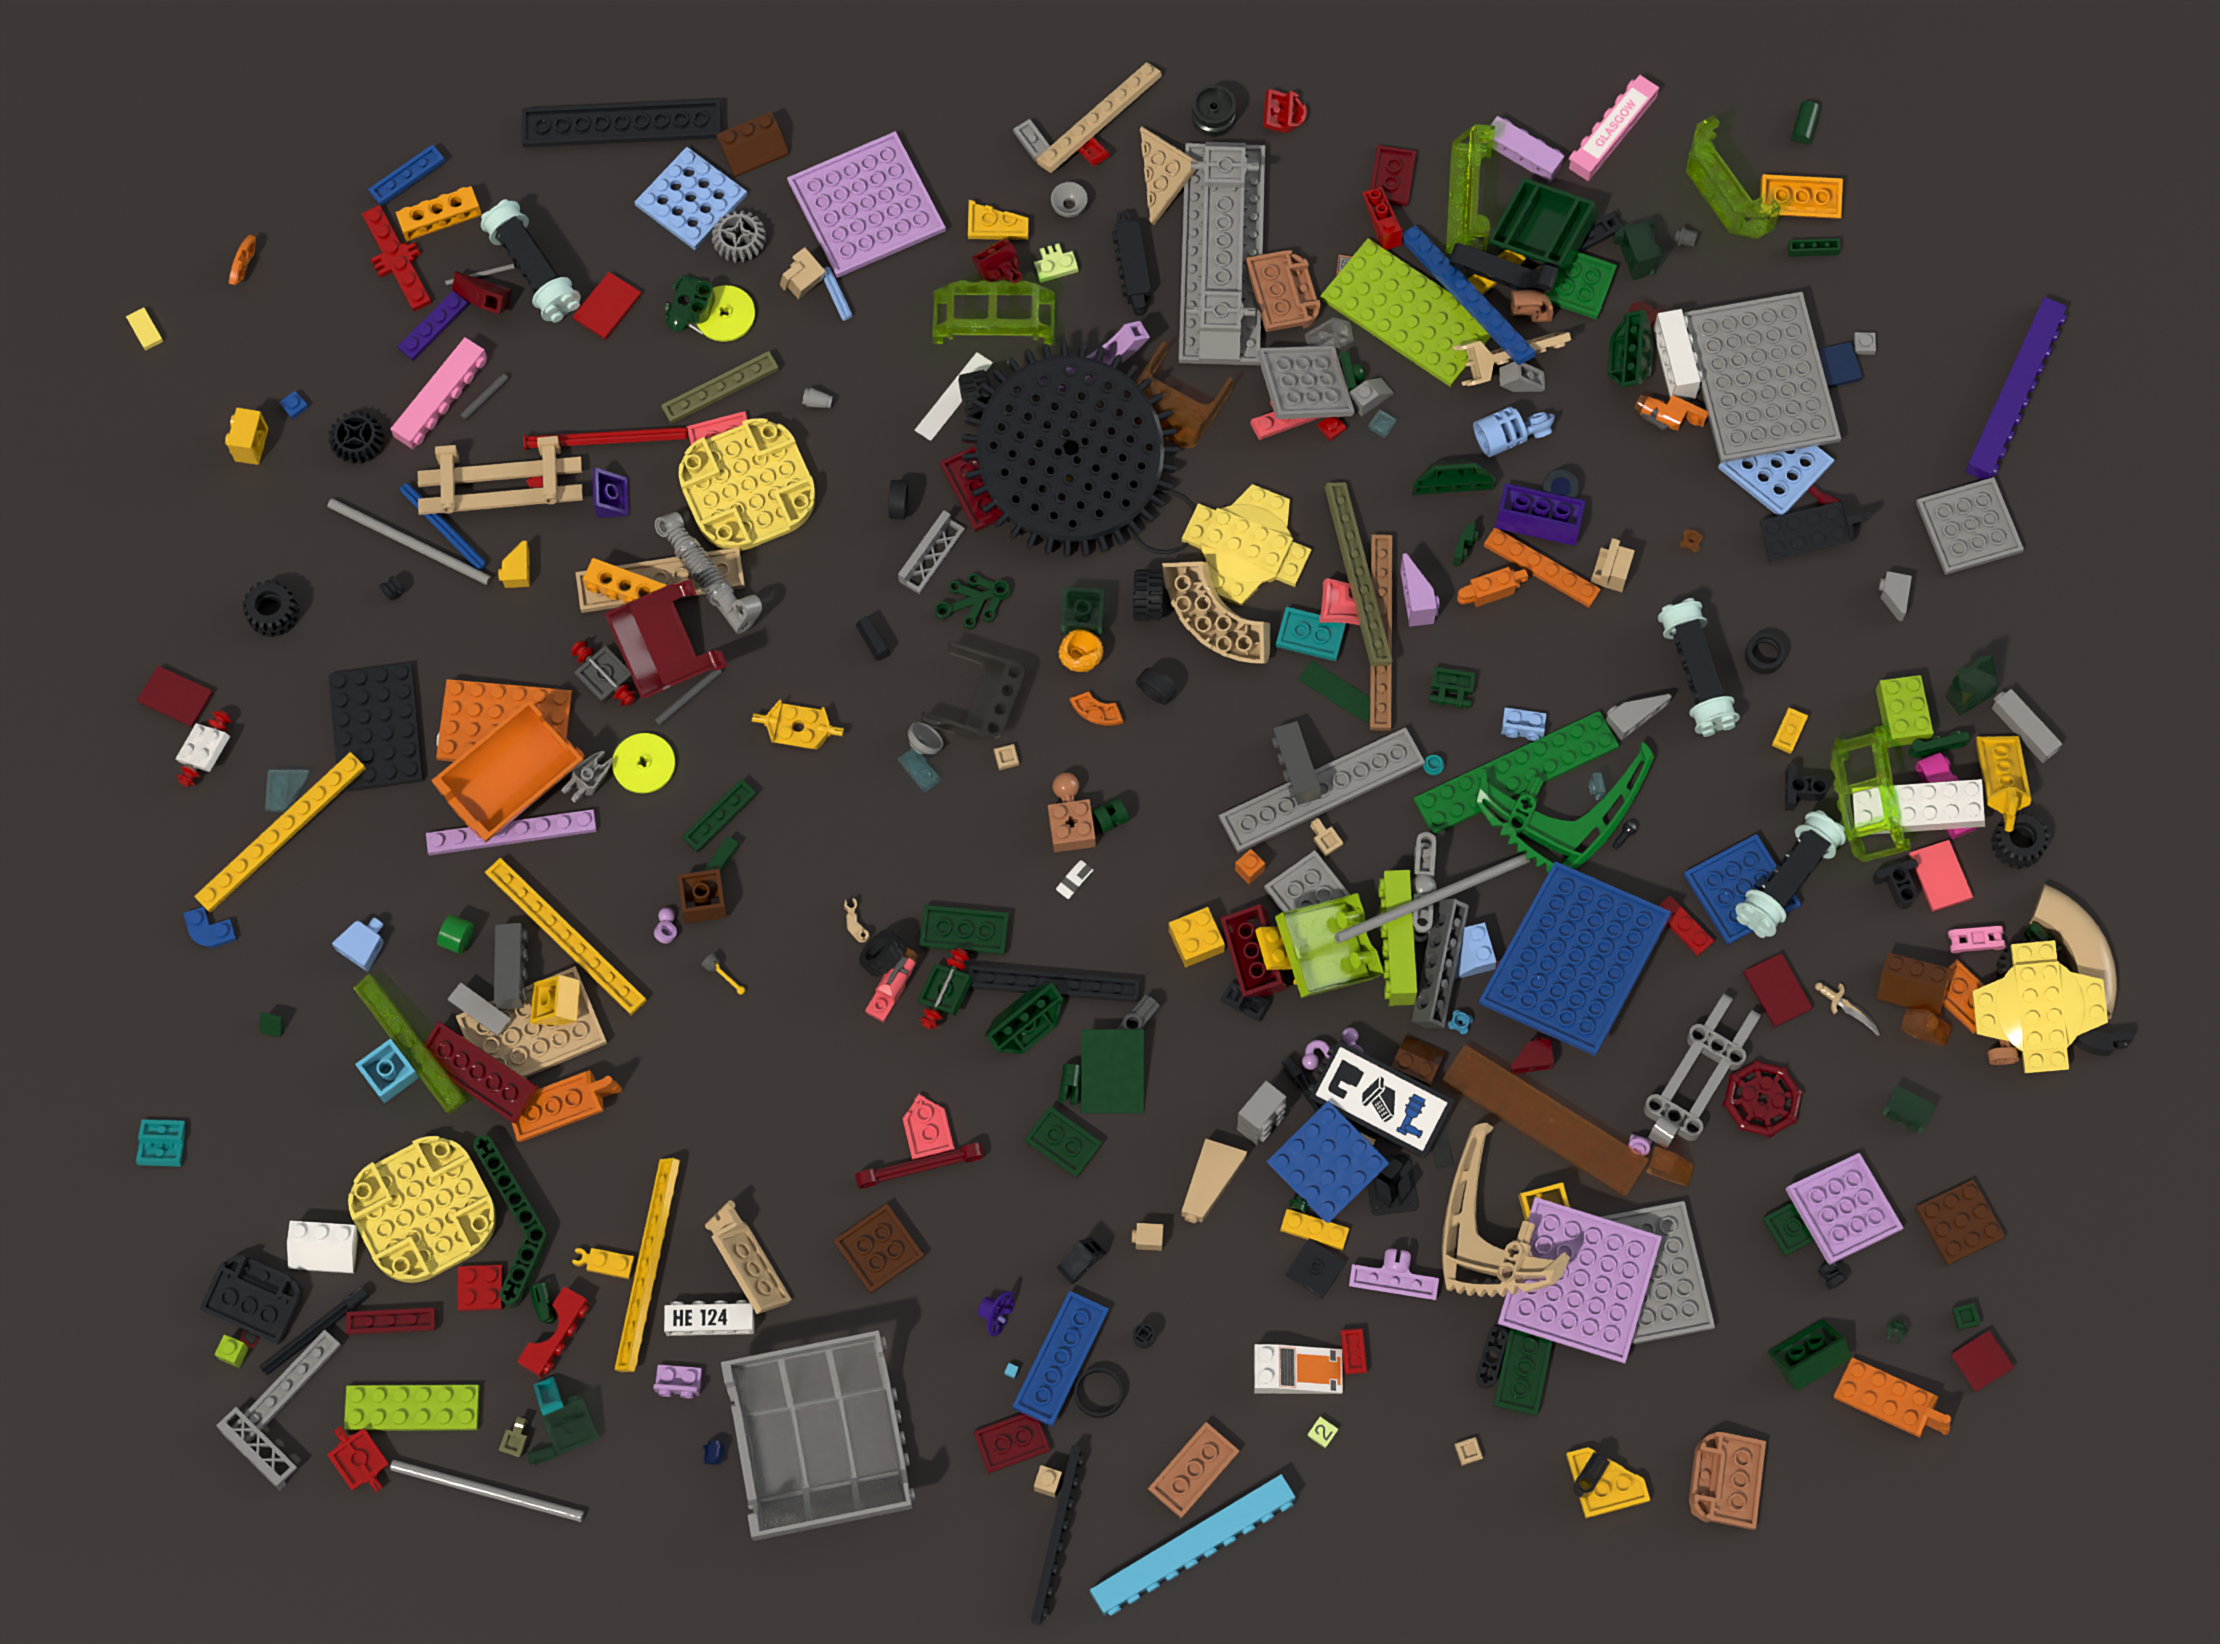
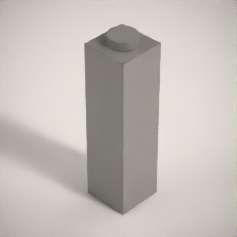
M2012 689L2006 693L2002 691L1994 698L1995 703L1992 709L2042 763L2059 751L2062 743Z

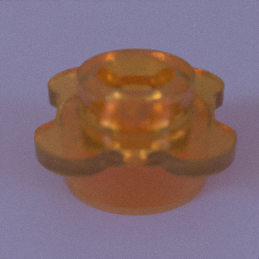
M1685 530L1683 533L1684 538L1680 541L1681 548H1688L1693 552L1699 551V543L1703 540L1702 534L1696 531Z

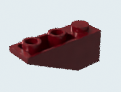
M456 271L451 291H454L483 310L500 315L509 308L512 289Z

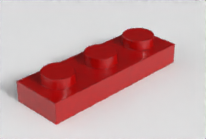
M1671 896L1658 905L1671 911V917L1667 925L1697 956L1714 943V940Z

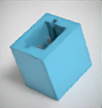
M1008 1363L1004 1374L1015 1379L1019 1367Z

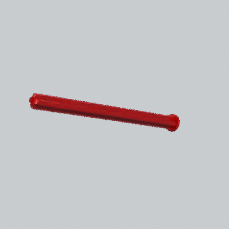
M685 427L538 436H526L524 434L523 442L524 450L526 451L527 448H538L537 438L558 436L560 446L680 440L687 438V429Z

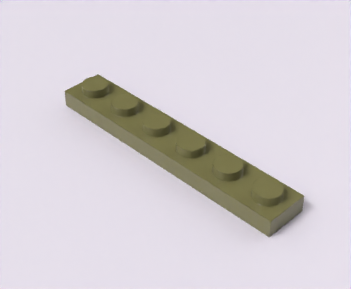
M767 351L662 404L661 408L670 424H673L779 371V368L770 352Z

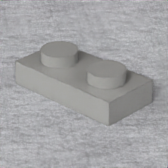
M1030 119L1013 129V133L1035 162L1036 158L1050 147Z

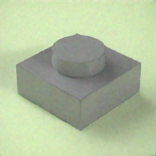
M1855 332L1854 353L1875 355V333Z

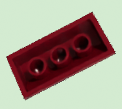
M1259 904L1221 917L1242 996H1266L1289 989L1284 970H1266L1255 930L1259 927H1271L1267 910Z

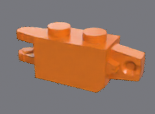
M1507 567L1470 580L1468 586L1458 591L1457 602L1460 605L1474 602L1475 606L1479 607L1511 596L1515 593V589L1520 587L1521 583L1528 580V574L1525 569L1514 572V570H1510Z

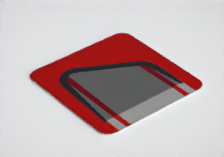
M243 1330L239 1341L245 1343L250 1348H255L259 1336Z

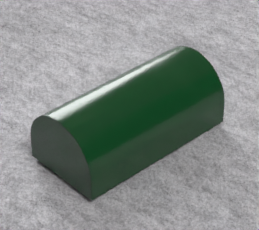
M1803 101L1800 104L1791 136L1792 141L1810 145L1820 111V106L1817 103Z

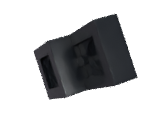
M1230 982L1221 998L1223 1003L1260 1022L1271 1005L1269 1000L1259 996L1243 997L1240 985Z

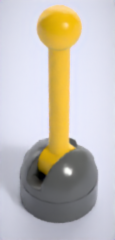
M714 953L705 958L701 964L703 968L709 972L717 971L737 989L738 994L742 995L745 993L743 986H739L719 968L720 960Z

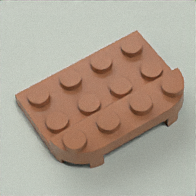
M1290 250L1247 257L1245 259V265L1266 332L1296 326H1303L1304 329L1315 323L1320 309V300L1316 298L1308 272L1309 264L1306 259L1303 260L1300 256L1292 254Z
M1715 1432L1700 1439L1695 1448L1689 1493L1691 1513L1704 1522L1711 1521L1750 1530L1756 1529L1766 1441L1724 1432Z

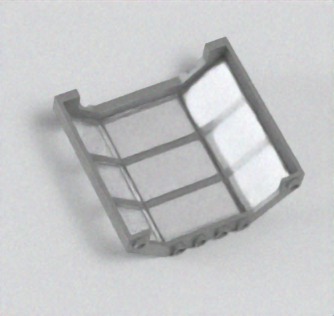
M879 1330L721 1362L724 1383L730 1396V1401L735 1402V1404L731 1405L748 1507L753 1509V1513L748 1515L753 1541L913 1509L912 1502L916 1501L913 1488L909 1489L906 1466H910L908 1453H903L902 1445L906 1444L904 1431L899 1432L898 1423H901L902 1420L900 1410H895L894 1402L898 1401L895 1388L891 1389L883 1351L887 1349L885 1336H880Z

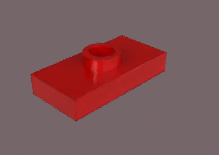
M1094 137L1077 150L1093 167L1109 157L1108 151Z
M1363 1328L1341 1330L1345 1375L1367 1373Z

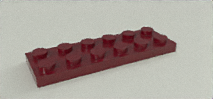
M439 1021L416 1056L425 1065L515 1124H517L539 1088Z

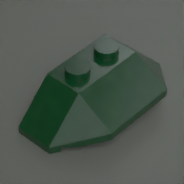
M1645 310L1626 313L1623 321L1617 326L1610 337L1608 375L1622 388L1641 385L1651 375L1654 337Z
M1459 459L1455 462L1441 460L1431 463L1413 483L1412 496L1494 490L1495 477L1473 460Z
M1052 982L1025 992L993 1019L985 1033V1037L996 1052L1024 1054L1056 1027L1063 997Z

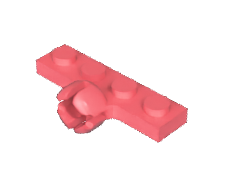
M1273 411L1252 419L1250 424L1258 439L1261 440L1319 418L1276 419L1275 412Z

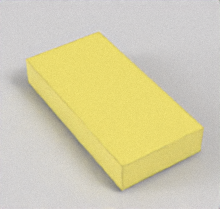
M144 307L126 316L145 351L163 342Z

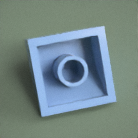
M1485 923L1464 928L1454 980L1495 970L1496 958Z

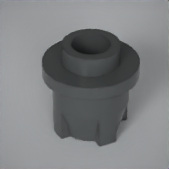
M1682 226L1681 230L1677 229L1674 241H1677V246L1694 247L1697 232L1685 229Z

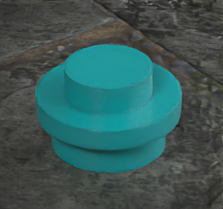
M1429 755L1425 758L1423 768L1427 774L1438 775L1443 771L1444 761L1440 756Z

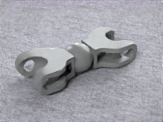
M1429 832L1420 833L1416 840L1413 880L1411 881L1412 901L1437 890L1433 879L1436 837ZM1423 839L1430 840L1431 844L1421 843V841ZM1433 904L1412 912L1414 942L1416 943L1428 941L1433 923ZM1415 931L1426 934L1420 937L1415 933Z

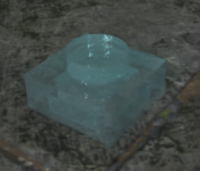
M1379 410L1369 423L1368 429L1386 438L1396 424V419Z
M1601 772L1594 773L1588 782L1589 791L1591 794L1594 793L1595 800L1603 799L1606 790Z

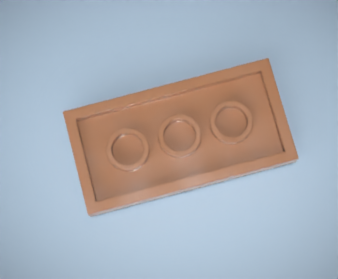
M1205 1422L1150 1485L1148 1491L1182 1519L1240 1451Z

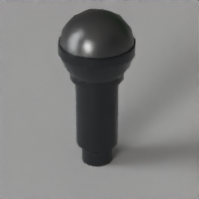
M1631 821L1624 823L1622 832L1612 845L1614 849L1617 850L1628 837L1636 833V824Z

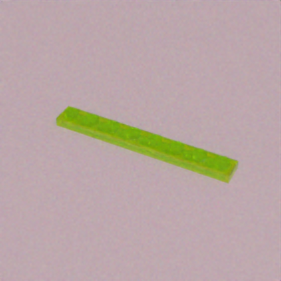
M368 974L353 989L445 1112L452 1114L466 1099L373 975Z

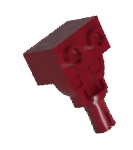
M1006 238L1001 239L971 257L980 278L986 283L994 282L997 279L1003 280L1004 277L1006 281H1011L1015 284L1017 280L1020 282L1022 279V274L1019 272L1021 261L1013 243Z

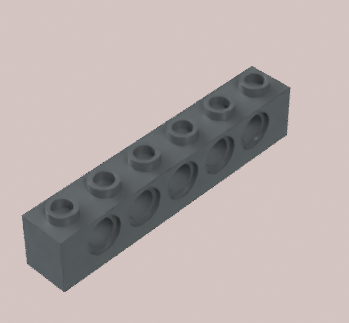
M1442 899L1435 904L1433 923L1429 933L1411 1021L1424 1028H1444L1469 908V905L1456 899Z

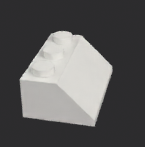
M290 1221L287 1238L288 1269L354 1274L359 1239L358 1228L355 1225Z

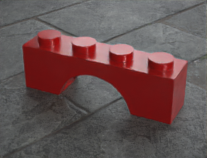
M564 1286L552 1304L559 1318L556 1332L550 1339L544 1342L528 1343L517 1360L518 1364L540 1378H543L545 1374L548 1375L554 1366L552 1362L556 1356H560L566 1346L564 1344L565 1341L576 1332L577 1322L587 1314L589 1310L587 1299Z

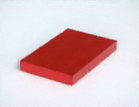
M608 272L573 315V320L606 340L642 294L631 285Z

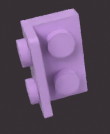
M658 1365L656 1384H654L653 1389L659 1396L671 1397L672 1394H680L682 1398L692 1399L694 1395H700L702 1368Z

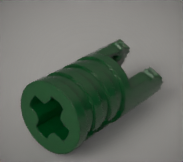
M2032 922L2029 926L2030 928L2024 932L2028 940L2034 939L2035 942L2055 940L2037 922ZM2055 940L2056 954H2058L2063 949V946Z
M1063 1064L1058 1102L1064 1103L1067 1091L1071 1089L1070 1104L1077 1106L1081 1066Z
M542 1282L530 1286L529 1291L533 1307L540 1322H545L546 1324L554 1323L553 1301L548 1283Z

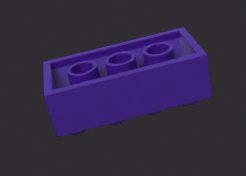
M1505 483L1495 528L1576 546L1585 501Z

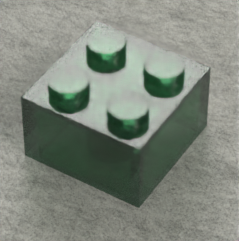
M1647 221L1624 227L1620 248L1633 280L1656 274L1659 259L1662 256L1661 248L1659 245H1656L1654 240V230L1652 227H1649Z
M1063 587L1060 624L1062 635H1068L1069 632L1080 629L1089 631L1097 637H1102L1105 589Z

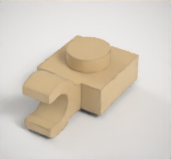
M1319 818L1311 822L1310 827L1317 834L1314 837V841L1325 857L1343 846L1342 840L1332 826L1326 830Z

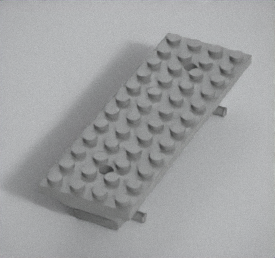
M1230 142L1186 143L1185 154L1196 160L1191 161V169H1196V171L1184 185L1179 363L1260 365L1257 352L1260 348L1261 314L1245 265V259L1262 255L1265 145H1245V143Z

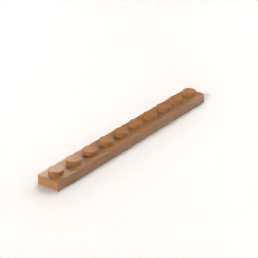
M1371 535V581L1392 657V535ZM1392 663L1390 666H1370V730L1391 731Z

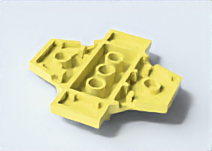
M1252 484L1231 506L1213 510L1201 504L1197 505L1182 537V542H1187L1201 549L1206 563H1209L1213 586L1221 599L1241 607L1264 582L1268 581L1270 583L1274 580H1279L1293 587L1296 586L1311 554V549L1293 542V538L1287 529L1290 499Z
M2055 940L2011 944L2013 966L2007 971L2005 976L1972 991L1976 1034L2011 1042L2015 1048L2022 1052L2024 1073L2068 1070V1046L2078 1035L2108 1023L2103 979L2070 972L2065 966L2057 961Z

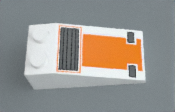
M1255 1344L1254 1393L1342 1394V1349Z

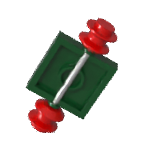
M962 949L950 950L953 956L946 959L950 968L934 963L917 1002L930 1007L923 1009L925 1016L924 1018H919L922 1022L921 1026L926 1029L933 1030V1028H938L936 1021L942 1020L939 1011L956 1017L973 977L958 971L966 969L963 963L965 960H970L967 956L968 953Z

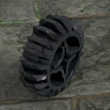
M351 411L350 416L344 413V418H337L338 424H332L333 430L329 431L330 438H328V442L331 445L332 452H335L336 457H341L344 462L349 460L352 465L355 460L359 464L362 463V459L369 462V456L376 457L375 451H381L380 445L384 444L382 438L384 437V432L381 430V424L377 423L378 421L375 417L371 418L368 412L364 415L362 411H359L355 415L354 411ZM372 431L371 438L368 441V443H366L365 440L369 436L368 433ZM346 432L347 436L344 438V442L341 443V438Z

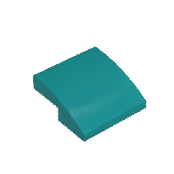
M142 1119L138 1135L140 1143L136 1158L137 1165L181 1167L185 1121Z

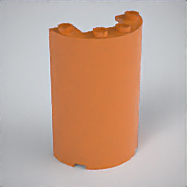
M530 700L521 705L431 780L440 794L444 795L452 809L479 838H483L482 840L485 843L584 761L585 755L578 747L574 749L567 739L563 741L559 736L561 732L554 724L550 726L545 721L543 716L544 710L538 703L533 704Z

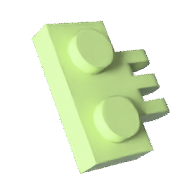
M1059 243L1055 244L1056 252L1053 251L1052 246H1047L1049 254H1046L1044 248H1040L1043 260L1034 262L1040 283L1078 272L1073 251L1063 254Z

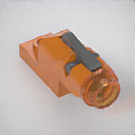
M1641 394L1634 407L1638 414L1662 430L1670 428L1678 431L1684 419H1687L1693 425L1704 427L1708 418V411L1674 395L1671 396L1668 404H1665L1666 402Z

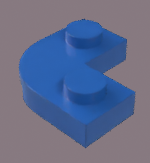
M204 907L183 913L189 935L197 944L208 948H215L237 941L230 919L210 925Z

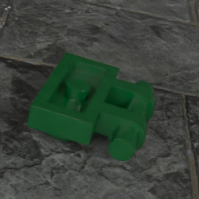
M1434 667L1431 689L1439 690V694H1430L1429 702L1437 703L1439 706H1443V704L1453 705L1458 709H1462V707L1470 708L1471 700L1463 699L1464 694L1472 695L1476 673ZM1445 691L1458 693L1457 698L1445 696Z

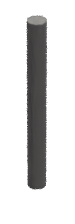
M720 669L712 670L656 717L654 721L660 726L717 678L722 671Z

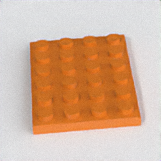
M447 679L437 760L454 762L528 700L533 704L538 703L544 710L543 716L545 721L550 726L554 724L561 732L559 736L564 741L567 739L572 690Z

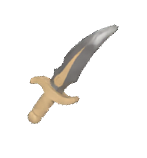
M1820 982L1816 983L1815 989L1832 1000L1830 1007L1833 1014L1837 1013L1836 1006L1839 1005L1845 1013L1863 1022L1877 1036H1880L1872 1018L1860 1006L1853 1004L1850 999L1842 996L1845 989L1841 983L1838 985V993H1835L1827 986H1823Z

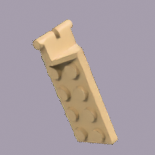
M729 1200L705 1224L706 1229L712 1231L713 1241L756 1314L788 1304L792 1299L747 1223L742 1221L735 1211V1203Z

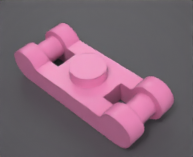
M1991 926L1948 931V936L1952 942L1950 946L1951 953L2005 949L2006 944L2002 939V934H2004L2003 927ZM1988 935H1992L1994 941H1989ZM1965 937L1966 943H1960V938Z

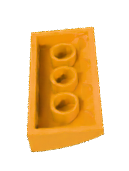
M1763 174L1760 178V215L1841 219L1843 179Z

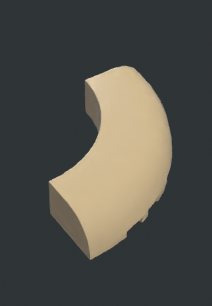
M1162 563L1165 587L1170 596L1171 604L1183 625L1197 640L1213 651L1231 659L1260 664L1268 662L1270 655V623L1245 619L1229 609L1220 599L1213 586L1209 563Z
M2044 884L2029 924L2037 922L2063 946L2062 951L2069 965H2071L2073 973L2103 979L2107 1017L2111 1019L2116 1000L2117 976L2108 942L2093 918L2078 903L2059 890Z

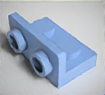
M1505 708L1501 734H1506L1507 737L1511 738L1521 736L1531 741L1539 740L1544 736L1546 713Z

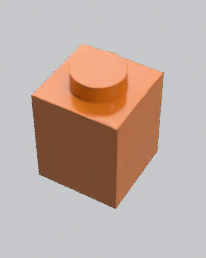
M1250 849L1235 862V871L1250 885L1265 872V863Z

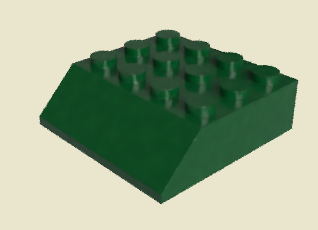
M1523 178L1492 232L1488 244L1561 269L1572 263L1598 216L1596 202Z

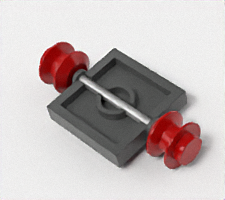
M587 641L576 642L572 647L571 655L573 657L578 656V663L585 662L574 672L576 677L602 703L614 694V700H621L620 706L631 705L636 699V691L630 692V685L625 684L632 678L629 669L606 646L592 656L594 648H587Z

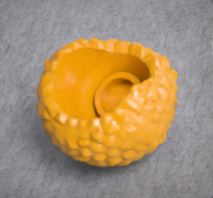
M1080 629L1069 632L1061 642L1058 651L1061 663L1071 671L1076 672L1092 670L1100 663L1104 652L1102 642L1096 635Z

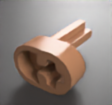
M1999 1040L2000 1048L1991 1049L1987 1052L1989 1064L2006 1065L2019 1061L2018 1050L2009 1041Z

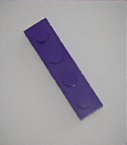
M452 291L397 346L398 349L414 361L468 307V303Z

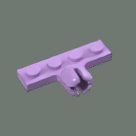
M1388 1249L1385 1252L1382 1268L1352 1264L1350 1287L1436 1300L1439 1278L1410 1273L1411 1254L1408 1251L1401 1250L1398 1263L1395 1262L1397 1249Z

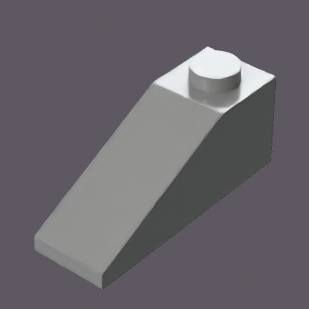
M1670 694L1625 702L1619 707L1615 705L1607 712L1606 723L1622 741L1668 706L1671 696Z

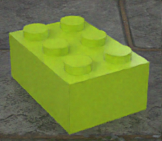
M1921 675L1880 680L1876 687V694L1887 747L1911 745L1915 740L1928 741L1933 735V729Z

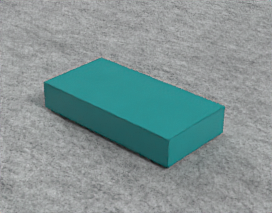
M554 1376L533 1384L542 1415L564 1407Z

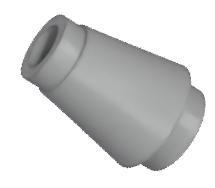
M805 388L802 404L807 405L806 407L830 408L833 396H829L814 388Z

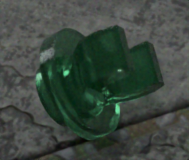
M1893 1320V1322H1888L1887 1328L1889 1330L1886 1333V1339L1890 1340L1892 1334H1898V1344H1901L1903 1334H1908L1909 1329L1901 1321Z

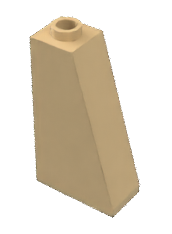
M1205 1139L1182 1208V1217H1185L1186 1221L1191 1223H1197V1221L1202 1223L1245 1162L1247 1151Z

